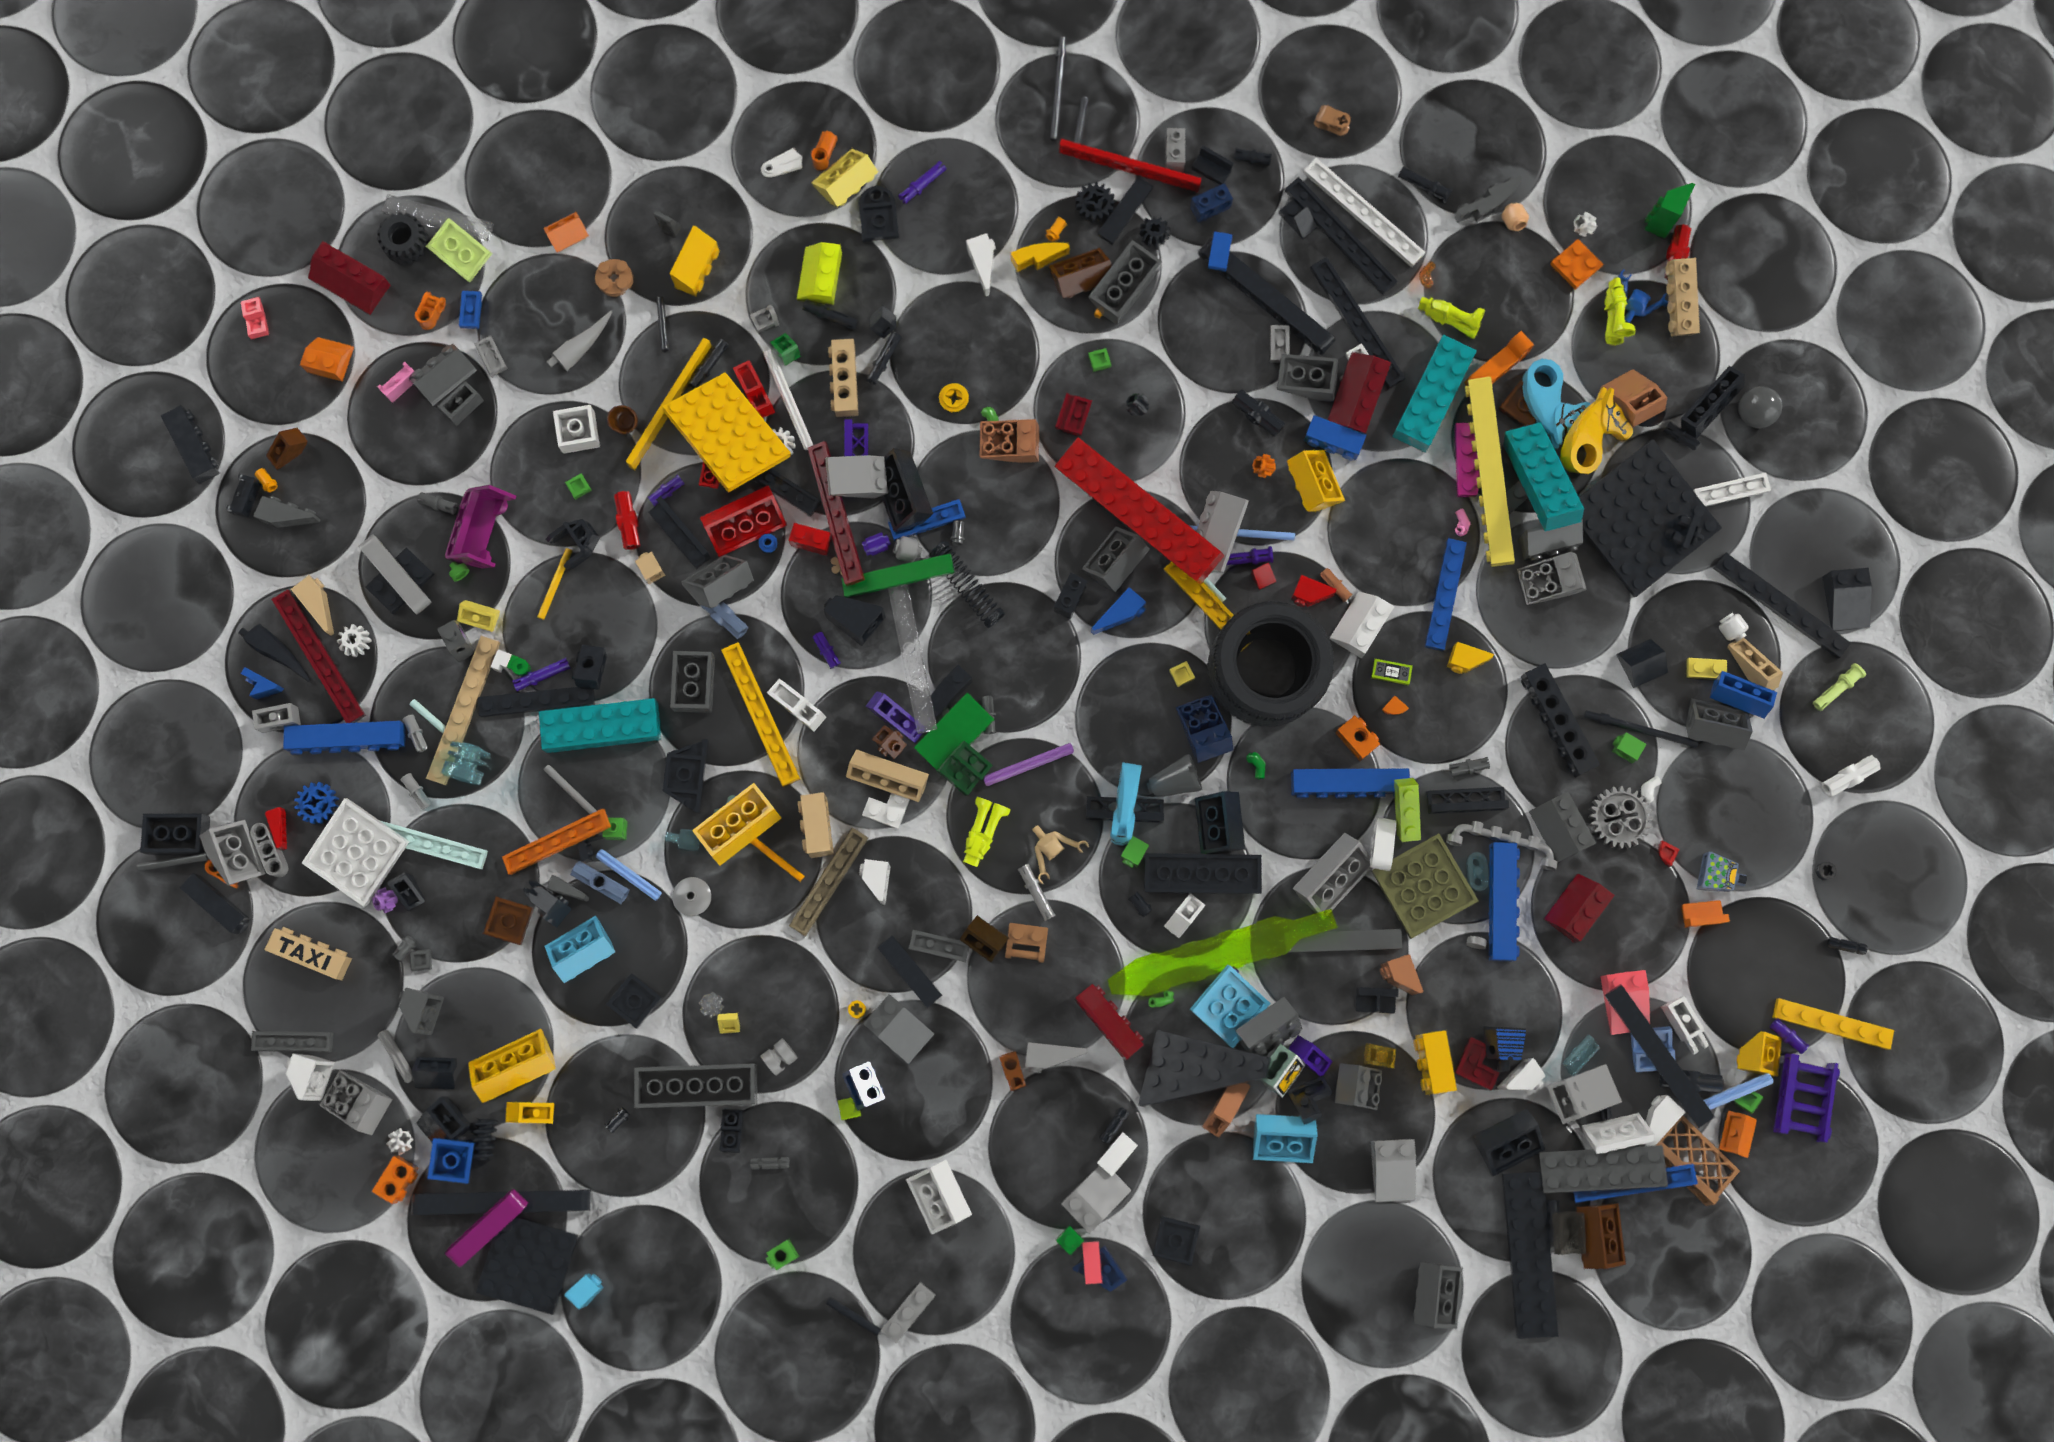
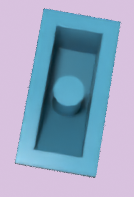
M589 1273L567 1291L565 1296L578 1309L587 1306L604 1287L601 1285L602 1281L598 1276Z

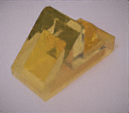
M1366 1043L1363 1064L1394 1069L1396 1049Z

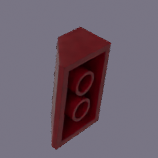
M1577 873L1543 920L1572 942H1581L1615 895L1601 884Z

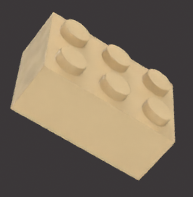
M824 792L800 795L801 801H798V809L801 816L803 815V820H800L801 832L805 834L806 838L802 840L803 850L811 858L834 855L826 795Z

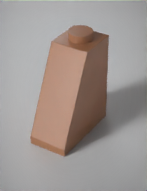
M1241 1083L1225 1088L1202 1128L1219 1138L1231 1124L1251 1086L1247 1083Z

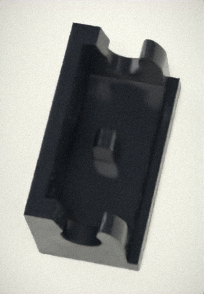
M239 474V484L231 505H227L226 509L230 513L249 518L261 483L254 477Z

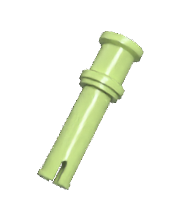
M1853 663L1851 669L1845 674L1839 675L1838 681L1813 701L1814 707L1822 711L1843 691L1854 687L1856 681L1866 676L1864 669L1858 664Z

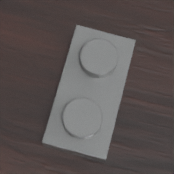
M1271 325L1270 363H1281L1282 354H1290L1289 325Z

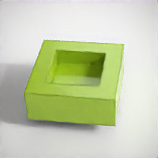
M852 1098L838 1100L841 1120L861 1116V1111H857Z

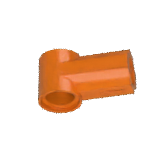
M822 132L816 148L811 153L813 166L819 171L828 168L830 156L838 140L837 136L832 132Z

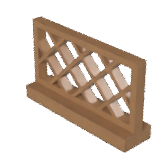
M1683 1115L1655 1145H1663L1666 1168L1688 1164L1703 1165L1704 1177L1696 1175L1698 1185L1686 1187L1705 1206L1715 1205L1719 1200L1720 1194L1740 1172ZM1680 1121L1685 1125L1686 1134H1677L1676 1125ZM1667 1136H1673L1674 1148H1668L1663 1143ZM1678 1137L1687 1138V1148H1679ZM1691 1137H1697L1700 1140L1701 1148H1692ZM1679 1151H1688L1689 1162H1683L1680 1159ZM1692 1151H1701L1702 1162H1693ZM1706 1151H1712L1715 1154L1716 1162H1707ZM1707 1165H1716L1717 1177H1708ZM1721 1165H1726L1732 1171L1728 1177H1722ZM1709 1179L1718 1181V1189L1715 1192L1709 1188Z

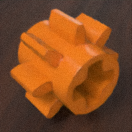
M1263 454L1262 457L1257 456L1253 462V472L1257 473L1258 477L1266 478V475L1271 476L1276 469L1275 459H1271V456Z

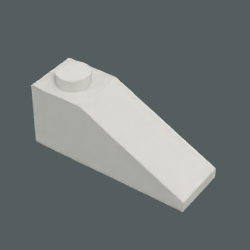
M986 233L966 240V246L985 296H989L994 257L993 250L996 248L993 239H989Z
M1658 1095L1651 1102L1652 1106L1648 1110L1646 1124L1654 1133L1655 1141L1639 1145V1147L1655 1146L1685 1113L1668 1095Z

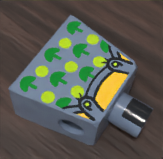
M1707 852L1702 857L1696 889L1730 892L1734 890L1735 884L1745 886L1747 875L1737 873L1738 863L1713 852Z

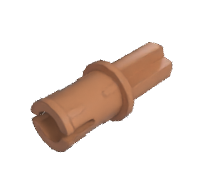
M1329 568L1321 572L1320 576L1329 586L1337 589L1335 593L1343 602L1353 595L1341 583L1342 580H1339Z

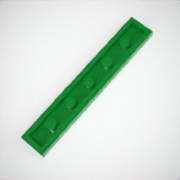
M951 554L863 573L865 580L850 586H846L842 578L844 597L849 598L953 574Z

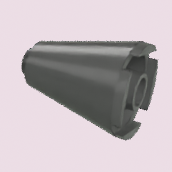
M1190 754L1183 756L1150 777L1149 783H1147L1150 794L1154 793L1155 797L1203 790L1200 778L1198 779L1196 766Z

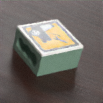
M1280 1044L1270 1057L1271 1062L1267 1078L1260 1080L1267 1088L1283 1098L1305 1065L1298 1055Z

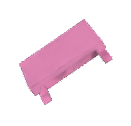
M406 362L402 364L404 367L383 386L380 384L377 386L392 403L413 385L409 378L414 370Z

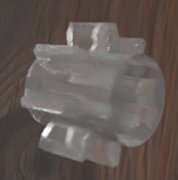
M714 992L704 995L701 1002H699L702 1006L700 1012L709 1018L717 1016L725 1007L721 1004L724 999Z

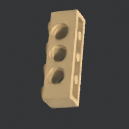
M854 339L831 340L832 347H828L829 358H832V364H829L830 376H833V382H830V392L834 393V400H831V410L835 411L836 417L859 416ZM840 358L847 359L844 363L838 362ZM842 375H845V376L848 377V378H847L846 380H844V381H840V380H839V377L842 376ZM842 393L848 394V397L845 399H842L839 396Z

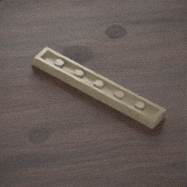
M851 828L789 925L791 928L805 937L807 936L869 839L867 836Z

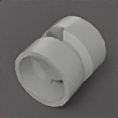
M783 1038L774 1044L773 1050L768 1049L761 1055L762 1060L776 1076L785 1069L786 1064L790 1065L798 1059L795 1052Z

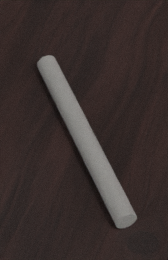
M550 765L544 768V771L589 814L597 811Z

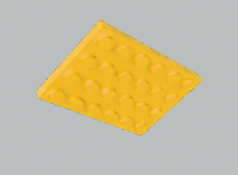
M726 372L663 406V412L728 493L791 457V452Z

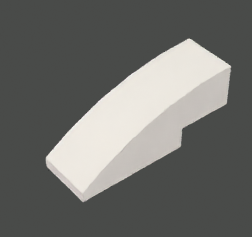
M778 679L767 692L768 695L813 732L827 718L819 709L781 679Z

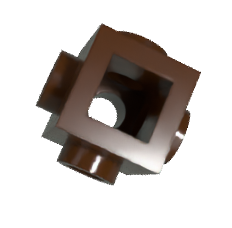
M885 725L872 738L879 746L877 750L883 756L889 755L893 759L907 746L902 740L904 736L896 729L893 731Z

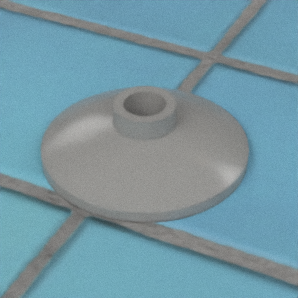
M685 878L673 890V904L684 915H699L710 905L711 890L707 883L699 878ZM690 892L694 893L693 899H688L687 897Z

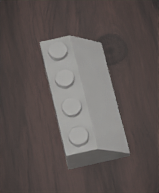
M1210 491V494L1207 496L1206 505L1200 516L1196 532L1225 555L1213 569V571L1224 573L1249 501L1219 491Z
M1344 833L1293 887V890L1307 906L1324 920L1371 869L1370 856L1358 840Z

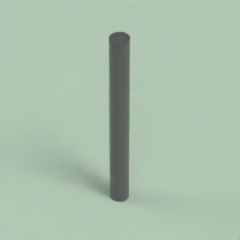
M206 853L138 863L137 869L143 871L209 860Z

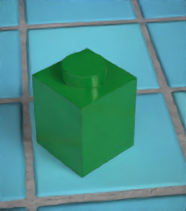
M1070 1225L1055 1239L1069 1255L1084 1242V1239Z

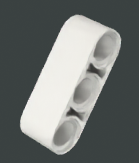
M1376 817L1370 868L1390 871L1393 861L1396 820Z

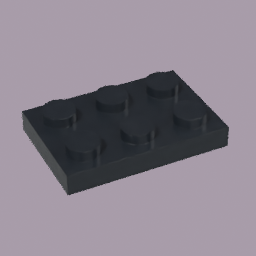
M407 547L395 558L420 588L434 575ZM381 573L365 586L392 614L405 603Z

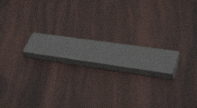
M1401 929L1284 933L1285 953L1402 949Z

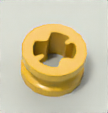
M856 1000L849 1004L848 1012L853 1018H861L866 1013V1006L861 1001ZM855 1004H859V1007L863 1009L861 1013L859 1012V1015H855V1012L852 1011V1007H855Z

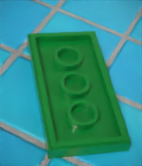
M966 693L914 748L938 770L963 741L971 745L995 719L969 693Z

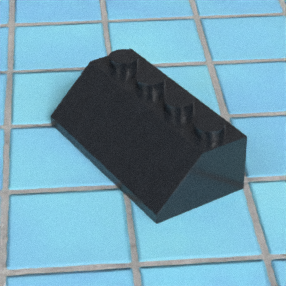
M893 448L884 456L888 494L881 497L893 531L900 532L923 524L933 515V511L911 451Z

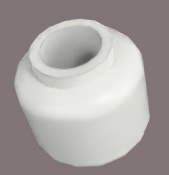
M1732 612L1720 620L1719 630L1728 641L1734 639L1739 641L1746 636L1745 632L1749 626L1740 614L1734 615Z

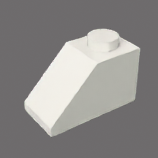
M1190 893L1164 927L1180 938L1205 907V904Z

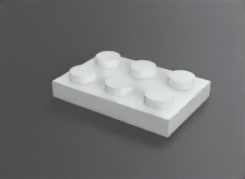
M1639 1113L1582 1125V1133L1596 1154L1655 1141L1654 1133Z

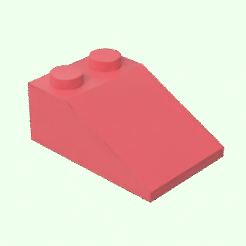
M1646 970L1600 976L1604 995L1622 984L1650 1024L1649 986ZM1604 996L1610 1034L1630 1033Z

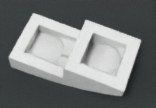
M1122 1132L1097 1163L1113 1176L1138 1145Z

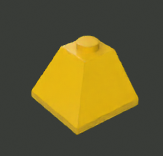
M1760 1031L1740 1048L1737 1056V1069L1758 1074L1769 1073L1771 1076L1778 1077L1782 1038Z

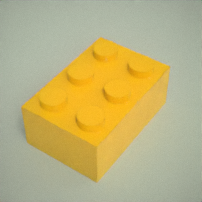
M1446 1030L1415 1035L1416 1039L1413 1040V1045L1419 1055L1417 1067L1419 1071H1422L1423 1079L1420 1080L1422 1091H1425L1426 1095L1457 1091Z

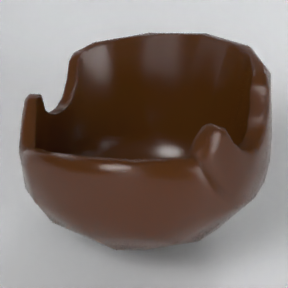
M619 405L609 411L607 421L609 427L617 433L629 434L636 429L638 417L632 408Z

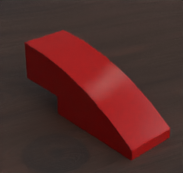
M750 360L733 367L748 401L760 416L764 418L775 413Z

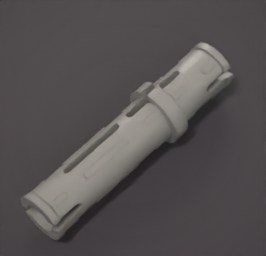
M1029 864L1019 868L1018 871L1026 884L1024 886L1026 889H1029L1044 921L1056 916L1039 885V880L1035 878Z

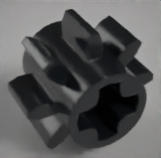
M1132 394L1126 401L1127 411L1136 417L1144 415L1149 409V404L1147 403L1149 399L1144 394Z

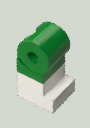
M497 650L491 664V668L501 673L504 668L514 672L519 677H523L531 671V666L526 660L501 650Z

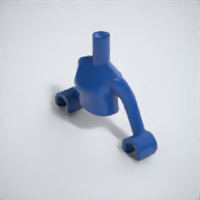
M1622 270L1618 278L1621 279L1626 298H1628L1627 282L1632 274L1626 278L1623 276L1625 270ZM1634 289L1631 296L1626 299L1627 305L1625 309L1628 312L1625 315V322L1630 323L1634 315L1646 316L1661 306L1667 307L1669 301L1665 300L1667 293L1662 296L1660 301L1646 308L1651 297L1641 290Z

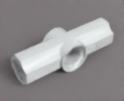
M1873 755L1868 756L1856 764L1847 766L1835 776L1822 782V789L1829 797L1835 796L1846 788L1849 789L1864 781V778L1880 770V763Z

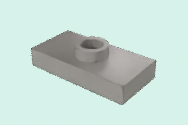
M492 336L474 343L491 377L508 369Z

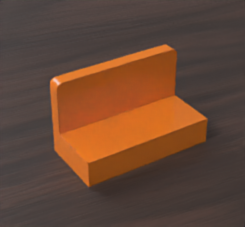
M577 212L543 228L556 252L589 236Z
M1720 900L1682 905L1685 928L1730 922L1729 914H1723Z
M1728 1111L1719 1150L1748 1158L1757 1120L1745 1114Z

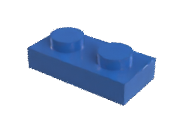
M462 291L459 327L461 329H479L482 293L480 291Z

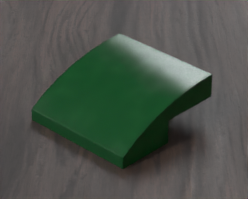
M963 741L950 754L937 772L967 796L993 765L967 742Z

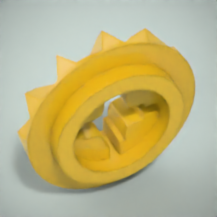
M951 383L942 388L939 394V401L944 410L946 409L951 413L960 412V410L966 408L969 402V394L962 385ZM956 392L959 400L952 404L949 397H953V394Z

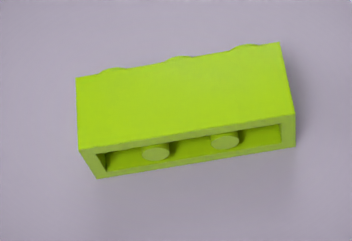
M1414 778L1394 780L1397 836L1401 842L1421 840L1419 785Z

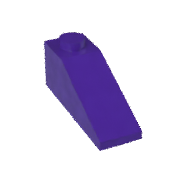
M876 691L865 706L913 743H916L926 729L925 726L884 693Z

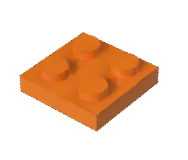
M1577 239L1556 257L1550 265L1576 290L1601 269L1604 264Z

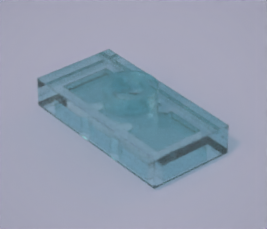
M1587 1035L1572 1050V1053L1562 1064L1568 1073L1574 1076L1600 1047L1593 1037Z

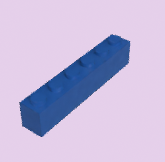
M401 721L284 726L283 749L289 751L292 755H301L304 751H310L311 754H321L322 751L329 750L330 753H341V750L347 749L349 752H360V749L380 751V748L399 750V747H405V724Z
M1409 768L1293 769L1291 772L1292 795H1297V798H1308L1309 795H1316V798H1327L1328 795H1335L1336 798H1346L1347 795H1355V798H1364L1366 795L1374 794L1375 798L1386 797V794H1393V797H1395L1394 780L1410 778Z
M1493 842L1489 845V961L1513 962L1517 960L1520 953L1519 946L1517 945V938H1519L1520 928L1517 926V918L1520 915V909L1517 906V899L1520 896V889L1517 887V879L1520 877L1517 860L1520 858V850L1517 848V843Z

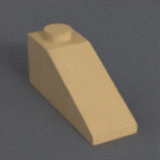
M308 575L291 590L321 628L332 636L334 631L327 593L323 590L325 586L319 578L314 579Z
M1742 638L1739 641L1728 644V649L1750 682L1771 690L1779 687L1783 672L1750 642Z

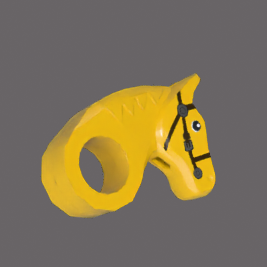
M1604 387L1601 388L1596 401L1578 416L1565 436L1560 452V460L1568 472L1590 474L1597 470L1602 462L1603 434H1611L1619 441H1625L1632 436V426L1627 421L1621 407L1613 401V388L1610 387L1608 390ZM1583 445L1586 451V458L1580 465L1577 461V451Z

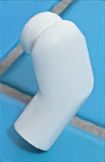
M1658 776L1653 777L1641 786V796H1644L1643 801L1645 803L1653 802L1654 788L1662 784Z

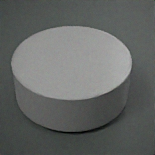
M1469 936L1466 945L1476 949H1486L1487 941L1481 937Z

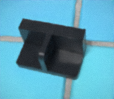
M1356 988V1011L1394 1014L1399 989Z

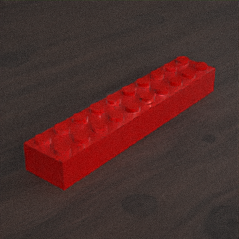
M1079 437L1054 466L1199 585L1204 582L1225 556L1219 549Z

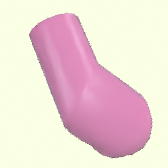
M1460 509L1455 512L1459 520L1455 533L1458 536H1464L1467 534L1471 523L1464 509Z

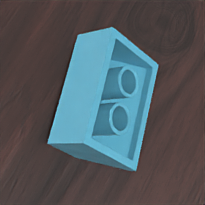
M596 915L545 945L551 966L563 983L575 978L578 974L592 968L598 962L615 953L612 942Z
M1256 1114L1253 1160L1313 1163L1317 1140L1316 1120L1304 1125L1298 1116Z

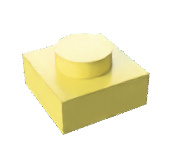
M1187 661L1169 669L1177 687L1195 679Z
M738 1013L718 1014L717 1021L720 1033L740 1032Z

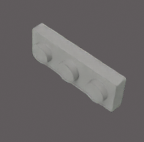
M920 1282L881 1331L897 1343L936 1295Z

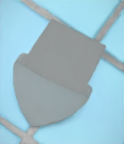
M772 305L750 314L758 333L771 327L779 326L777 315Z

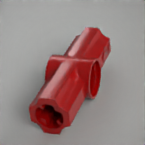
M1682 224L1674 227L1672 242L1666 254L1668 261L1688 258L1690 252L1688 244L1692 230L1688 225ZM1665 272L1664 278L1667 279V281H1668V276L1666 275V272Z
M629 491L617 492L614 494L617 510L616 521L618 529L621 531L623 547L625 550H634L641 547L637 530L639 526L638 519L633 509L631 493Z

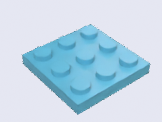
M1227 964L1190 1010L1226 1044L1234 1048L1239 1042L1235 1030L1264 1011L1271 1003Z

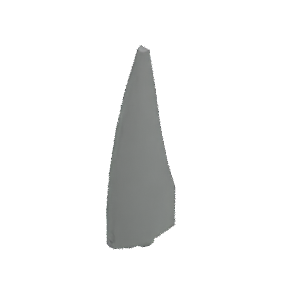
M609 311L589 329L566 341L552 353V357L546 363L550 367L558 363L563 369L568 371L596 341L607 324L612 311Z

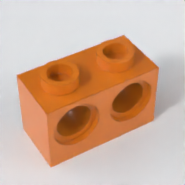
M393 1156L372 1192L391 1204L401 1202L407 1194L406 1189L408 1185L416 1180L419 1167L401 1156ZM402 1166L406 1168V1175L404 1177H401L399 1174ZM391 1184L395 1186V1193L393 1195L388 1192V1187Z

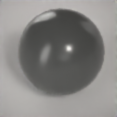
M1757 386L1751 388L1743 394L1739 401V416L1746 425L1752 428L1761 429L1769 427L1779 419L1782 413V400L1779 394L1769 387Z

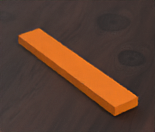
M600 809L502 856L508 874L512 875L610 828L611 825L605 809Z

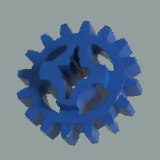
M311 782L310 788L304 785V792L298 791L297 793L300 795V798L294 800L299 803V805L294 807L300 810L297 815L303 817L305 822L310 820V823L314 825L316 821L319 824H323V819L330 821L329 815H334L333 809L339 807L335 804V801H338L339 798L333 796L336 791L330 790V786L327 784L323 786L321 782H318L317 786ZM319 791H323L327 796H321ZM306 810H312L314 816L310 815Z

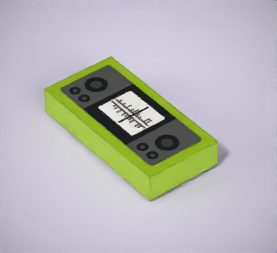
M1374 659L1371 678L1409 685L1413 666Z

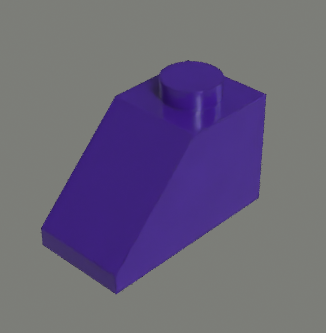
M1297 1035L1288 1048L1298 1055L1304 1065L1318 1076H1323L1333 1063L1317 1046Z

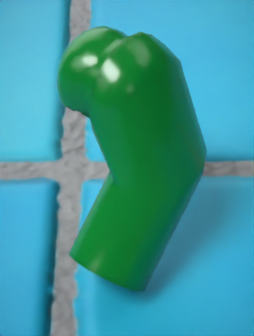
M1256 752L1247 754V762L1253 763L1256 767L1255 778L1265 779L1266 763L1263 758Z

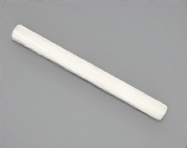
M769 349L764 352L765 359L803 448L808 450L807 447L813 446L812 440L773 350Z

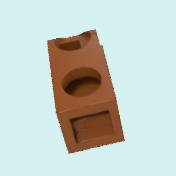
M1016 1050L999 1056L1011 1091L1026 1087Z

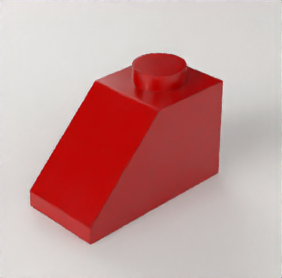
M1301 575L1291 600L1298 606L1309 607L1333 597L1337 589Z

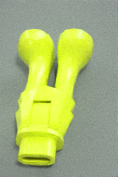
M1614 278L1609 282L1604 303L1606 305L1604 311L1608 312L1605 342L1609 345H1620L1624 342V337L1633 336L1636 331L1633 324L1625 322L1624 313L1627 298L1624 292V285L1621 284L1620 278Z
M1432 297L1430 299L1421 298L1418 309L1424 311L1425 315L1430 316L1436 322H1440L1441 325L1446 323L1453 326L1469 338L1474 339L1476 337L1485 309L1477 308L1473 313H1466L1453 306L1452 303L1443 300L1433 301L1434 298Z
M977 797L975 800L978 811L971 831H969V837L966 838V850L964 851L966 855L963 862L978 867L980 859L983 860V856L990 849L1001 817L1008 816L1011 811L1007 807L994 803L983 834L981 829L993 802Z

